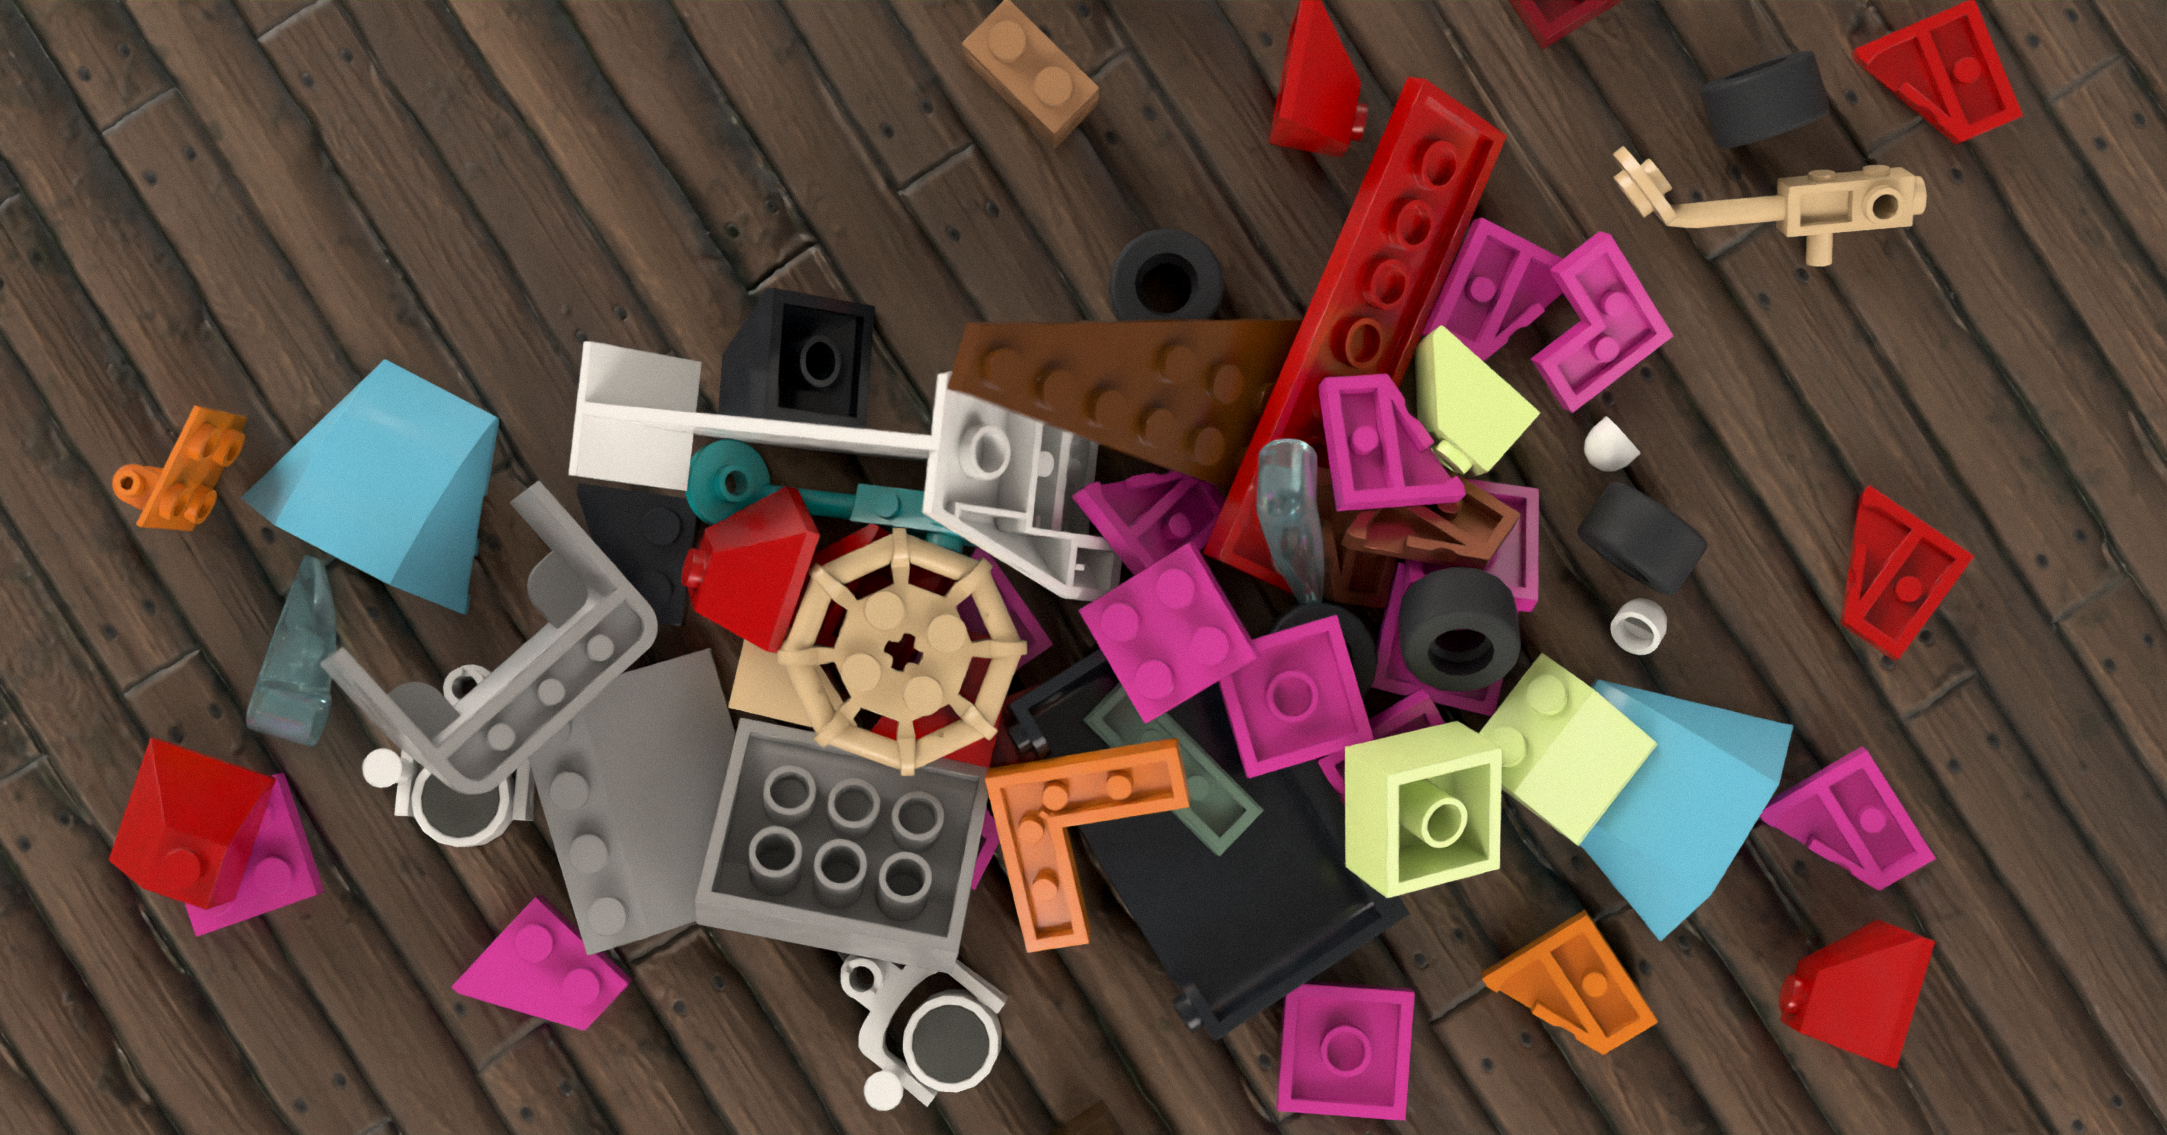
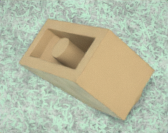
M788 627L781 649H784L792 627ZM744 639L728 708L813 727L785 665L778 664V654L767 652ZM827 663L814 665L835 710L848 699V696ZM857 713L850 724L862 728L863 720Z

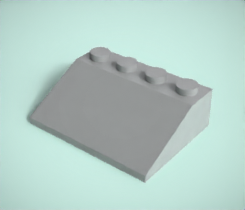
M712 648L620 674L528 758L587 956L648 938L696 921L695 899L737 732L730 708H728L729 704Z
M740 717L695 899L697 924L952 974L959 951L989 796L984 779L988 768L939 758L915 769L914 776H901L898 769L837 747L827 745L822 748L813 740L816 732Z

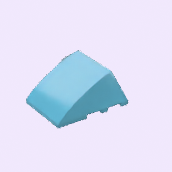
M384 359L256 482L241 499L275 526L388 585L461 614L468 615L471 598L468 590L474 556L478 555L480 539L477 538L481 509L483 497L487 496L500 418Z
M1595 679L1591 688L1657 743V746L1579 846L1587 852L1607 876L1613 887L1642 918L1647 928L1657 940L1662 941L1711 896L1779 786L1793 725Z

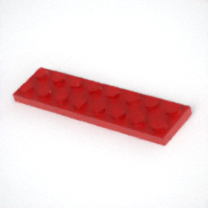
M1407 77L1203 554L1306 601H1308L1317 580L1298 471L1300 463L1330 468L1318 386L1324 378L1388 374L1399 389L1507 137L1506 134L1425 78Z

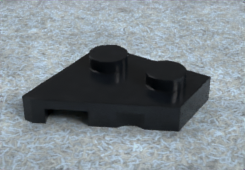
M578 483L577 495L592 540L650 604L656 614L657 623L685 626L689 592L687 587L683 586L681 582L682 570L689 550L697 548L701 520L691 509L687 498Z

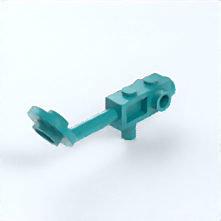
M725 439L704 445L692 456L688 486L685 494L693 512L703 522L712 526L785 486L770 484L766 464L755 449L741 441ZM729 473L736 482V489L733 494H730L725 486V479ZM858 483L856 495L796 488L799 490L810 515L847 519L861 528L873 523L892 533V528H906V533L960 554H962L963 546L980 548L923 513L925 491Z

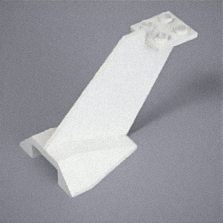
M584 342L569 475L687 491L693 435L720 440L732 439L745 443L928 463L923 503L924 514L1061 598L1093 602L1119 586L1122 560L1104 537L1088 535L1090 520L1071 497L1079 489L1094 482L1098 444L948 390L947 386L952 371L938 374L931 436L696 413L702 362L602 343Z

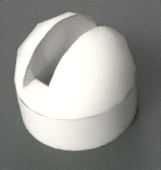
M1607 416L1590 430L1585 440L1584 451L1589 463L1602 471L1612 472L1621 470L1641 454L1635 445Z
M1645 598L1630 600L1619 609L1611 622L1610 630L1612 637L1627 652L1637 655L1649 654L1658 647L1666 633L1667 616L1662 607L1653 600Z

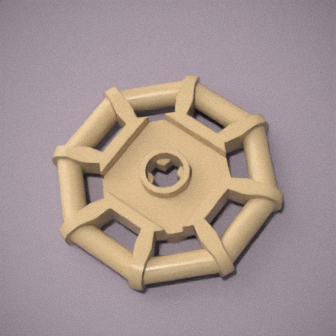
M892 528L891 535L822 566L815 563L807 572L811 578L784 649L778 650V664L785 665L816 732L813 740L822 748L831 745L898 769L901 776H914L915 769L984 737L990 740L998 732L994 726L1021 655L1027 654V641L1020 639L990 573L993 565L984 557L976 560L906 533V528ZM910 563L956 581L949 588L945 596L909 584ZM890 564L893 583L879 591L856 599L844 585ZM970 594L975 601L991 639L971 641L968 636L965 624L961 620L956 606ZM832 598L847 609L834 647L814 645ZM904 633L915 636L913 647L922 652L920 660L917 664L907 662L903 670L892 668L893 657L884 652L888 640L899 642ZM972 656L992 658L975 705H973L959 694ZM835 662L850 697L835 710L814 665ZM948 704L962 718L915 740L913 720L931 715L939 708ZM861 708L897 720V741L851 725L850 723Z

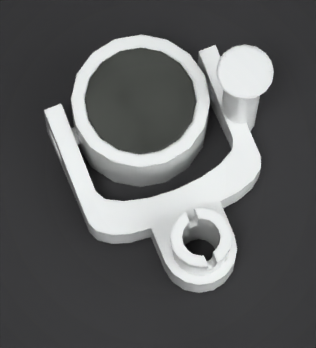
M473 664L461 666L453 670L445 679L443 685L444 697L454 706L464 697L463 688L468 681L475 679L478 685L491 671ZM382 748L372 751L364 759L362 766L363 776L372 786L384 788L398 783L394 816H414L423 832L438 843L455 847L483 845L502 835L513 820L534 821L535 781L528 759L517 768L516 782L510 774L496 788L485 793L471 795L454 791L425 767L420 773V763L403 750L401 758L394 751Z
M853 954L847 957L841 967L840 978L843 990L848 996L856 999L870 1010L859 1033L858 1047L866 1057L883 1069L871 1075L865 1083L864 1095L869 1105L881 1111L893 1109L900 1103L904 1087L928 1107L938 1091L960 1092L976 1086L990 1073L1000 1052L1002 1028L997 1014L1005 1005L1009 996L956 959L952 974H948L967 990L946 989L932 994L917 1007L904 1030L903 1053L906 1064L888 1051L885 1044L887 1029L896 1010L911 990L928 976L940 971L909 965L904 967L899 963ZM865 966L873 972L874 983L865 984L861 982L857 976V967Z

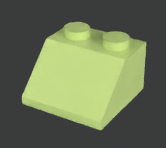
M1443 325L1437 327L1418 343L1414 351L1418 420L1434 441L1430 449L1442 465L1457 474L1459 473L1464 478L1487 473L1537 418L1540 412Z
M1543 653L1539 655L1479 732L1483 737L1502 747L1501 789L1577 846L1581 844L1657 746V743L1598 692Z

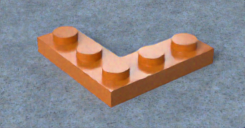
M1178 737L988 768L984 779L1027 953L1089 944L1091 928L1067 827L1190 807L1191 795Z

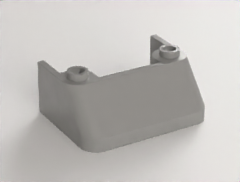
M539 480L515 497L510 504L552 550L532 569L527 583L528 595L532 604L548 623L459 702L452 706L437 689L422 682L404 683L386 694L343 647L320 663L323 669L393 743L448 787L462 794H481L496 788L651 647L657 635V618L650 604Z

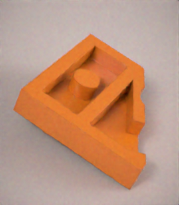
M1585 909L1481 972L1482 980L1488 988L1497 993L1500 990L1529 1007L1532 1014L1553 1026L1563 1027L1573 1033L1576 1040L1602 1055L1658 1023L1655 1013Z

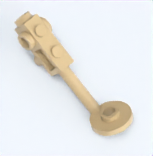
M1624 146L1612 154L1622 169L1613 178L1643 218L1654 211L1666 226L1704 228L1776 221V228L1786 237L1806 236V264L1810 266H1827L1832 264L1833 233L1912 226L1913 215L1923 214L1926 207L1927 195L1923 178L1913 175L1902 167L1890 168L1886 165H1869L1863 167V171L1835 173L1831 170L1810 171L1808 176L1777 178V195L1670 205L1663 195L1669 192L1672 187L1651 159H1647L1640 165Z

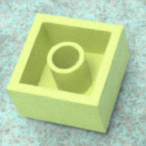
M1459 721L1346 746V868L1386 898L1500 869L1502 747Z

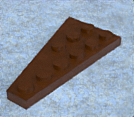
M1239 318L1238 320L1169 319L1045 323L1037 321L967 322L947 389L1229 492L1304 318Z

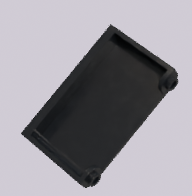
M1101 648L1008 704L1006 707L1011 718L1002 723L1022 757L1031 751L1037 760L1109 749L1081 719L1119 682V679ZM1218 682L1169 710L1167 713L1264 810L1221 856H1216L1171 810L1077 825L1180 995L1172 999L1171 1002L1180 1018L1192 1034L1202 1028L1207 1036L1214 1041L1220 1039L1410 915L1399 895L1386 898L1346 868L1345 807L1315 759L1252 778L1246 777Z

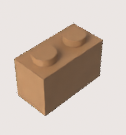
M1004 0L962 42L965 61L1054 149L1099 105V87L1010 0Z

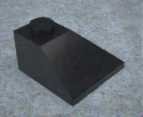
M766 288L722 355L718 415L866 429L875 306L779 288Z

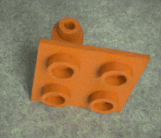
M194 405L164 468L138 464H127L119 468L113 477V491L123 502L142 510L136 525L144 528L193 531L196 524H201L209 516L215 505L217 492L213 489L223 468L230 466L237 459L243 448L245 435L242 433V430L248 418L238 414Z

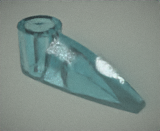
M1279 439L1263 446L1259 452L1257 515L1276 564L1299 603L1304 605L1322 602L1324 591V549L1316 501L1317 454L1310 445L1303 441Z
M307 555L303 557L265 656L246 718V725L249 730L308 747L316 745L329 717L332 702L330 694L332 677L323 669L320 663L334 653L336 649V621L333 598L325 567L320 559Z

